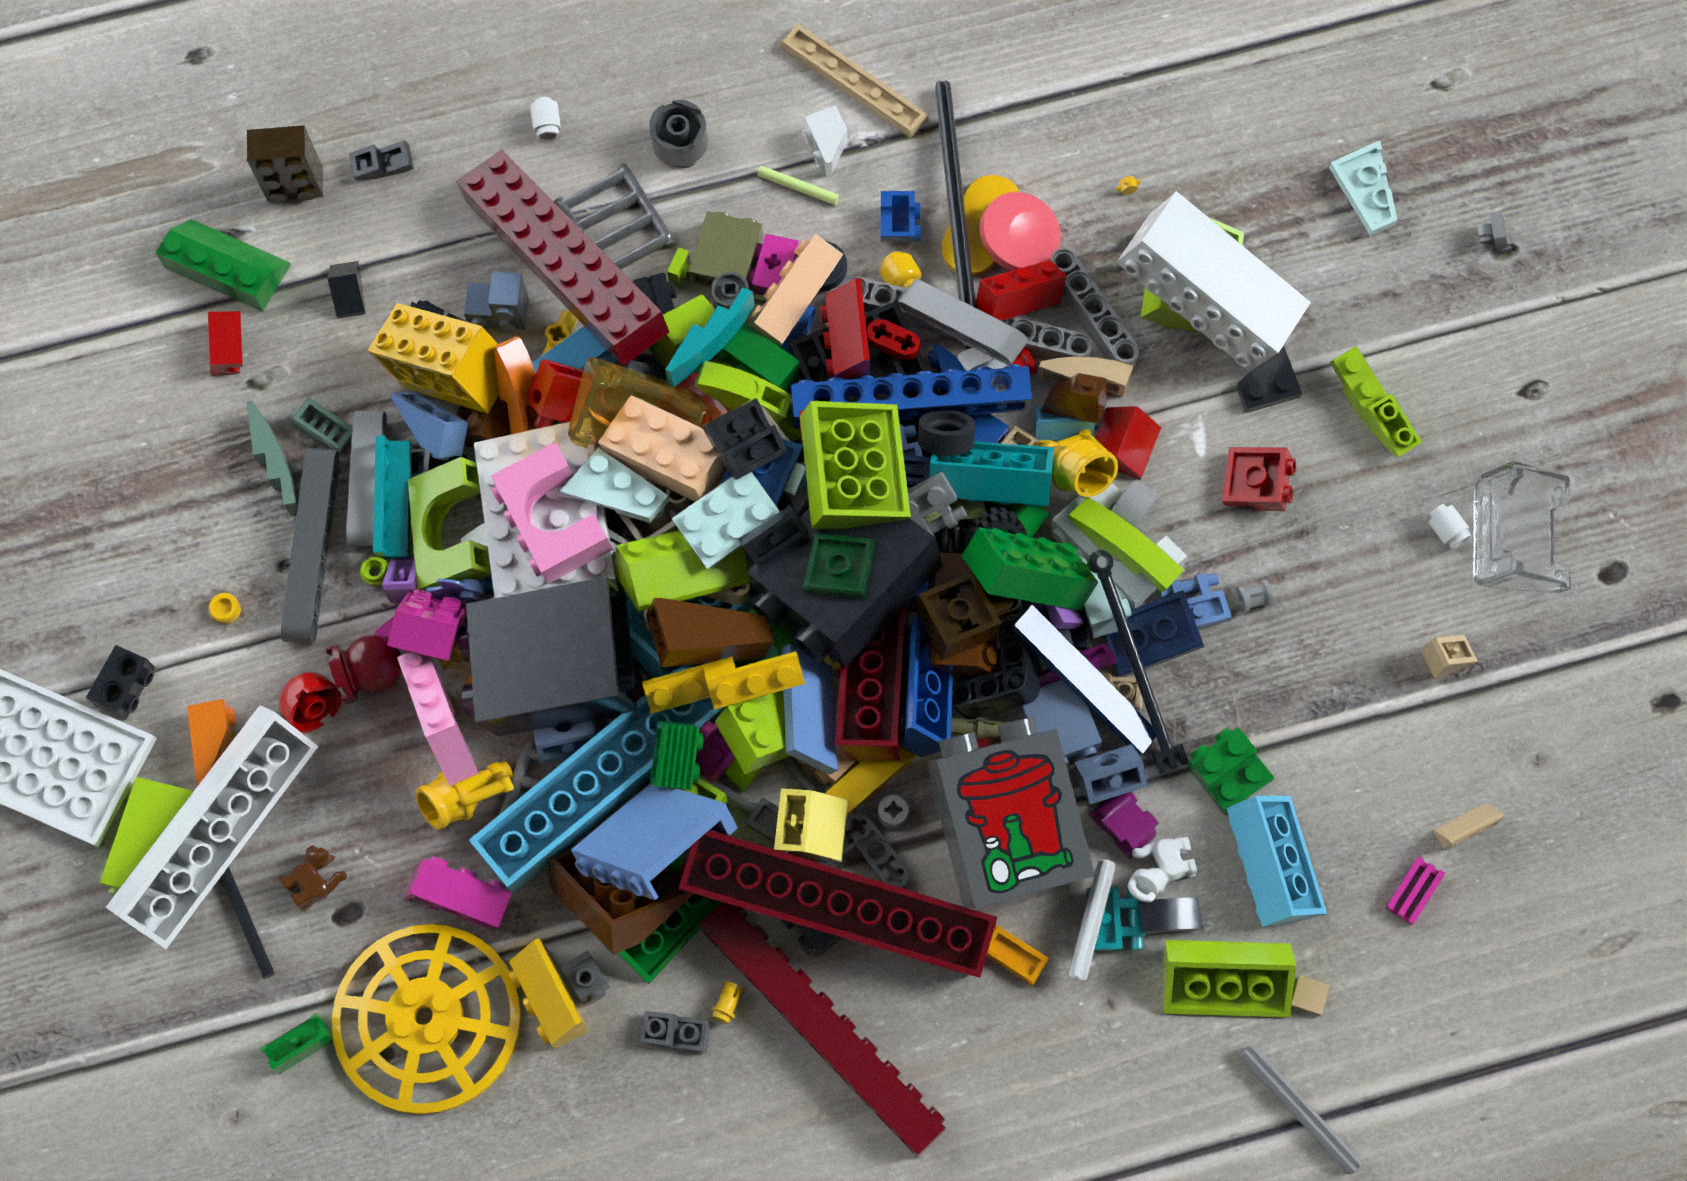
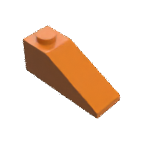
M224 699L187 706L197 787L234 738L233 726L237 725L236 712L234 707H230Z

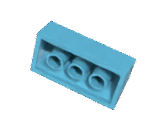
M1254 796L1228 807L1229 824L1236 838L1238 854L1243 861L1247 875V884L1252 891L1256 904V914L1261 921L1262 927L1282 926L1327 914L1291 796Z

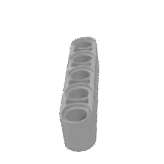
M1067 248L1056 250L1051 256V261L1056 266L1060 263L1069 266L1066 269L1059 268L1067 275L1063 297L1105 359L1132 365V370H1134L1139 354L1136 342L1075 253ZM1081 286L1084 290L1076 291L1072 287ZM1095 308L1100 313L1092 314L1087 309ZM1112 331L1115 336L1108 337L1102 332ZM1125 353L1131 358L1125 360L1120 358L1118 354Z
M919 279L913 280L898 301V305L911 316L1006 365H1012L1028 342L1026 336L1014 327Z
M384 410L355 411L353 415L346 528L347 544L349 547H373L376 436L385 435L387 438V415Z

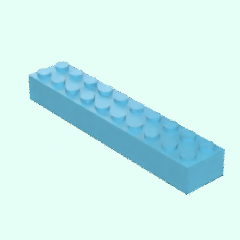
M707 663L680 665L672 673ZM645 694L637 701V711L622 713L469 839V841L511 892H516L548 865V858L563 853L650 780L658 721L695 724L701 728L708 721L715 723L725 707L714 709L710 697L651 714Z

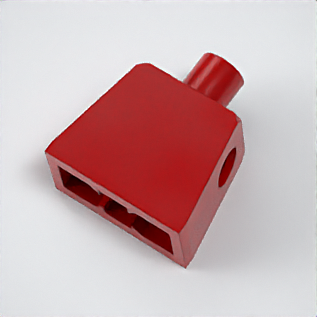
M542 359L527 397L528 403L538 413L533 424L539 429L552 426L555 420L563 422L575 421L597 391L599 384L586 370Z

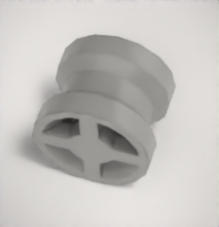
M889 795L881 800L878 807V818L883 827L889 830H897L906 824L909 808L905 799L898 795Z

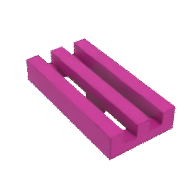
M1420 856L1416 858L1385 909L1411 926L1415 923L1445 875V872L1442 870L1438 871L1431 863L1427 864ZM1418 868L1424 870L1401 908L1398 909L1395 907L1397 901ZM1432 875L1434 879L1410 916L1407 915L1406 911L1428 876Z

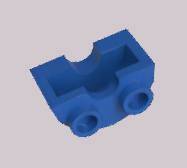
M881 191V241L920 242L921 225H915V220H920V202H915V191Z

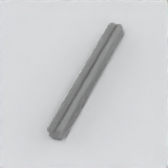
M1249 1045L1240 1054L1243 1061L1347 1174L1354 1173L1361 1166V1160L1255 1045Z

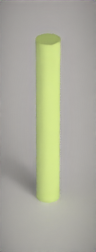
M760 166L758 170V177L832 205H836L838 202V194L764 166Z

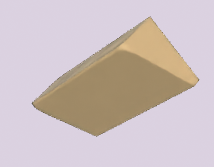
M1483 804L1436 828L1434 834L1443 849L1448 850L1497 825L1503 819L1504 814L1488 804Z

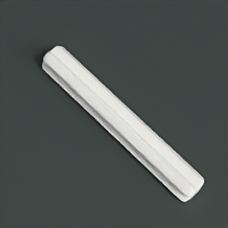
M1099 859L1095 869V876L1093 877L1069 970V977L1078 981H1085L1090 969L1116 867L1115 863L1110 860Z

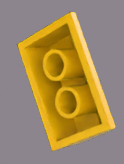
M540 938L535 939L509 961L513 970L508 973L516 989L523 988L527 998L522 1000L530 1017L536 1014L541 1024L536 1029L544 1045L550 1042L551 1046L557 1049L588 1032V1029L547 948Z

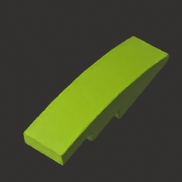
M1086 497L1067 516L1100 550L1109 552L1111 556L1115 555L1135 576L1141 572L1161 593L1184 571L1167 553L1138 529L1089 497Z

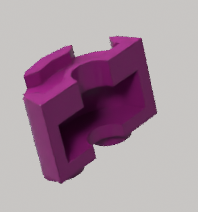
M1132 792L1106 799L1088 814L1102 830L1111 836L1115 845L1129 860L1134 857L1132 855L1134 848H1143L1157 836L1155 827L1159 824L1149 811L1143 812L1136 804L1138 800Z

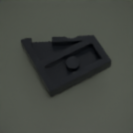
M1284 345L1276 355L1251 370L1236 386L1245 413L1298 399L1302 395Z

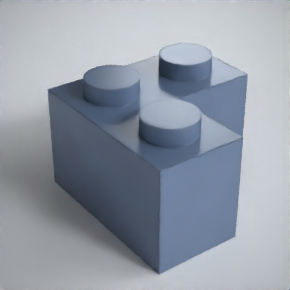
M492 272L491 284L468 282L464 308L466 321L480 325L484 329L492 327L508 332H513L517 329L525 330L529 297L522 274Z

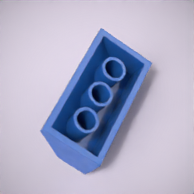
M917 616L912 617L907 635L902 747L922 758L941 752L938 741L951 738L953 676L930 665V637Z

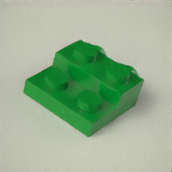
M1227 727L1214 737L1217 742L1211 747L1207 748L1204 744L1190 754L1192 760L1187 766L1224 815L1228 814V807L1249 799L1275 778L1256 755L1257 749L1239 727L1233 731Z

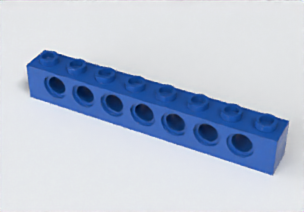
M1018 364L1007 365L1004 368L998 369L983 366L971 371H962L960 369H949L945 373L920 371L915 375L905 376L900 373H892L886 377L878 378L864 375L852 380L831 378L825 382L802 380L797 384H791L795 428H800L799 411L805 410L810 401H816L819 398H826L829 402H847L845 398L853 395L859 398L854 403L897 404L899 420L920 419L924 414L937 410H954L967 415L1030 411L1032 403L1029 367H1021ZM1000 384L1007 389L1005 391H996L993 389V386ZM965 387H973L977 392L969 394L964 392L963 389ZM944 389L948 393L944 396H938L934 391ZM908 391H914L918 394V396L915 398H908L904 395V393ZM883 393L888 398L886 400H877L874 396Z

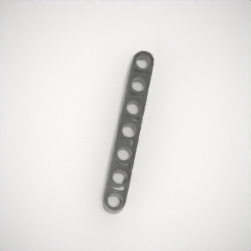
M308 448L305 452L281 623V638L283 642L314 644L317 637L340 465L338 450Z

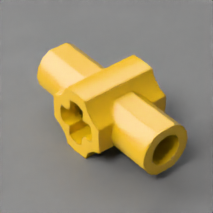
M562 310L557 322L547 326L544 333L547 345L542 355L572 335L578 319L570 311Z

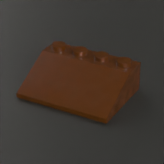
M571 849L547 859L550 888L613 955L645 940L694 894L674 887L677 873L669 865L650 881L658 896L656 900L642 895L637 896L626 889L621 890L610 883H602L594 877L584 876L575 865L577 860Z

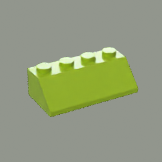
M679 530L616 545L615 574L638 611L649 609L653 598L682 601L751 583L747 574L749 569L743 546L707 570Z
M1165 940L1163 957L1164 1014L1290 1017L1296 971L1291 943Z

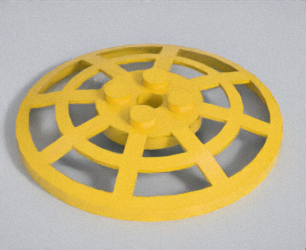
M426 924L410 926L394 931L377 940L363 951L350 966L340 983L334 1000L332 1037L336 1054L345 1073L355 1086L369 1098L387 1108L403 1113L421 1115L442 1113L461 1107L476 1099L491 1087L503 1073L513 1056L519 1038L521 1025L520 997L508 972L510 970L497 952L482 939L467 931L446 925ZM439 933L434 951H414L396 958L388 945L396 939L412 934ZM452 936L463 939L477 947L494 965L476 974L464 961L451 954H447ZM377 951L385 966L371 979L362 997L345 995L348 985L357 970ZM431 960L427 976L409 980L401 967L414 961ZM447 963L459 969L467 976L468 980L451 989L447 984L439 980L443 964ZM391 974L398 989L393 993L389 1002L372 999L378 985L387 975ZM499 976L502 977L509 998V1027L490 1023V1001L484 985ZM475 990L480 1003V1020L463 1017V1009L460 999ZM342 1008L359 1010L358 1030L364 1048L350 1059L345 1052L341 1037L340 1016ZM422 1008H429L433 1013L431 1021L425 1025L418 1024L416 1021L417 1012ZM368 1012L384 1014L388 1030L373 1042L368 1030ZM465 1030L477 1033L469 1049L458 1059L450 1044L455 1040L459 1031ZM487 1036L504 1039L503 1049L496 1062L484 1077L474 1084L464 1068L479 1053ZM395 1042L399 1047L408 1052L404 1070L389 1064L379 1053ZM438 1052L447 1067L434 1072L417 1073L420 1055H431ZM369 1060H372L382 1071L396 1079L402 1080L398 1100L373 1089L360 1077L356 1070ZM453 1075L463 1090L462 1093L438 1102L411 1103L415 1083H433Z

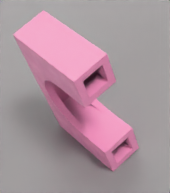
M556 442L491 475L496 485L491 490L499 505L505 502L508 510L503 513L511 528L518 527L521 534L516 536L522 550L524 553L530 550L533 559L529 560V563L537 577L543 575L548 584L613 550L594 514L563 530L555 532L542 531L531 524V514L536 502L544 494L565 484L573 477Z
M411 651L397 657L425 737L449 786L479 774L472 754L454 718L456 711L432 657Z

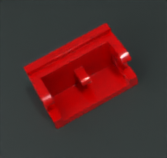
M241 311L208 312L211 376L239 374L240 367H243Z

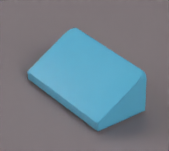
M1033 406L1036 439H1065L1079 434L1084 429H1089L1094 437L1095 423L1043 413V406Z

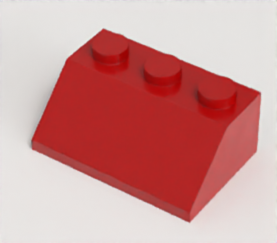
M858 278L827 293L826 305H821L822 323H828L829 332H823L825 350L831 349L832 358L826 359L828 377L833 376L834 378L852 380L864 375L870 376V358L861 278Z

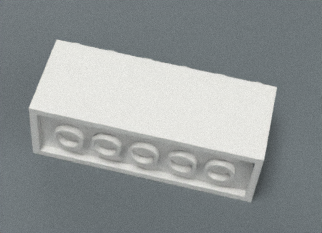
M1177 191L1149 214L1117 261L1127 274L1135 277L1145 285L1150 293L1157 295L1168 304L1172 311L1179 313L1191 323L1194 329L1206 335L1213 341L1216 347L1224 350L1235 359L1238 365L1246 368L1248 371L1253 370L1280 351L1311 303Z

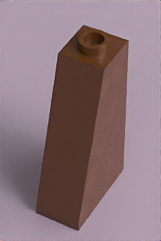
M653 598L646 613L661 667L711 663L728 657H733V661L764 658L774 642L773 630L771 627H768L764 615L665 598Z

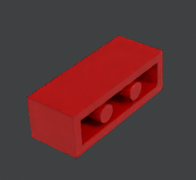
M1051 260L981 279L976 298V309L1003 321L1061 304L1067 275Z

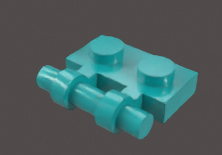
M1110 887L1094 952L1122 951V938H1129L1131 940L1132 951L1144 950L1143 938L1146 937V934H1141L1137 906L1140 900L1135 898L1128 888V899H1119V887ZM1087 888V890H1086V893H1087V901H1088V897H1089V893H1090V889H1091V888ZM1121 910L1129 912L1130 927H1121Z

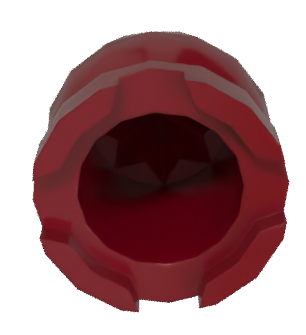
M376 634L362 636L353 641L346 651L342 650L339 644L326 648L327 654L333 656V658L328 659L335 685L337 688L342 687L344 693H346V696L342 697L345 705L358 701L357 694L359 691L369 695L383 693L392 688L400 678L402 669L397 657L402 654L398 648L387 646V637Z

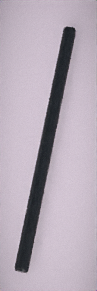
M947 80L936 82L935 94L958 299L976 308L951 85ZM963 343V344H964V347H965L966 349H971V348H973V347H971V346H969V345Z

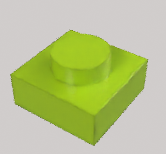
M678 247L667 270L669 282L673 281L674 286L679 288L683 279L689 278V268L691 265L689 251Z

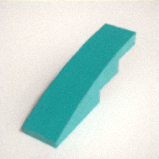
M742 287L729 310L717 306L705 328L693 324L665 369L669 386H676L698 371L704 361L712 359L739 331L755 308L753 291Z

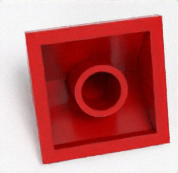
M1138 406L1107 407L1094 438L1117 459L1118 472L1141 480L1161 427Z

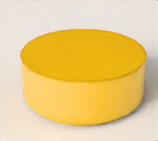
M220 593L214 596L209 603L210 615L220 624H230L240 615V603L232 594Z

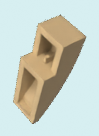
M1097 357L1055 358L1041 361L1037 378L1058 385L1077 373L1107 378V392L1123 397L1133 366Z

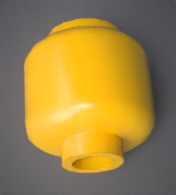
M899 251L890 253L883 259L879 272L885 283L907 289L914 279L921 280L922 273L912 256Z

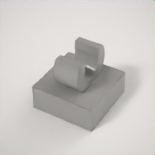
M1502 212L1490 213L1491 224L1486 223L1477 226L1480 243H1489L1494 240L1497 250L1509 248Z

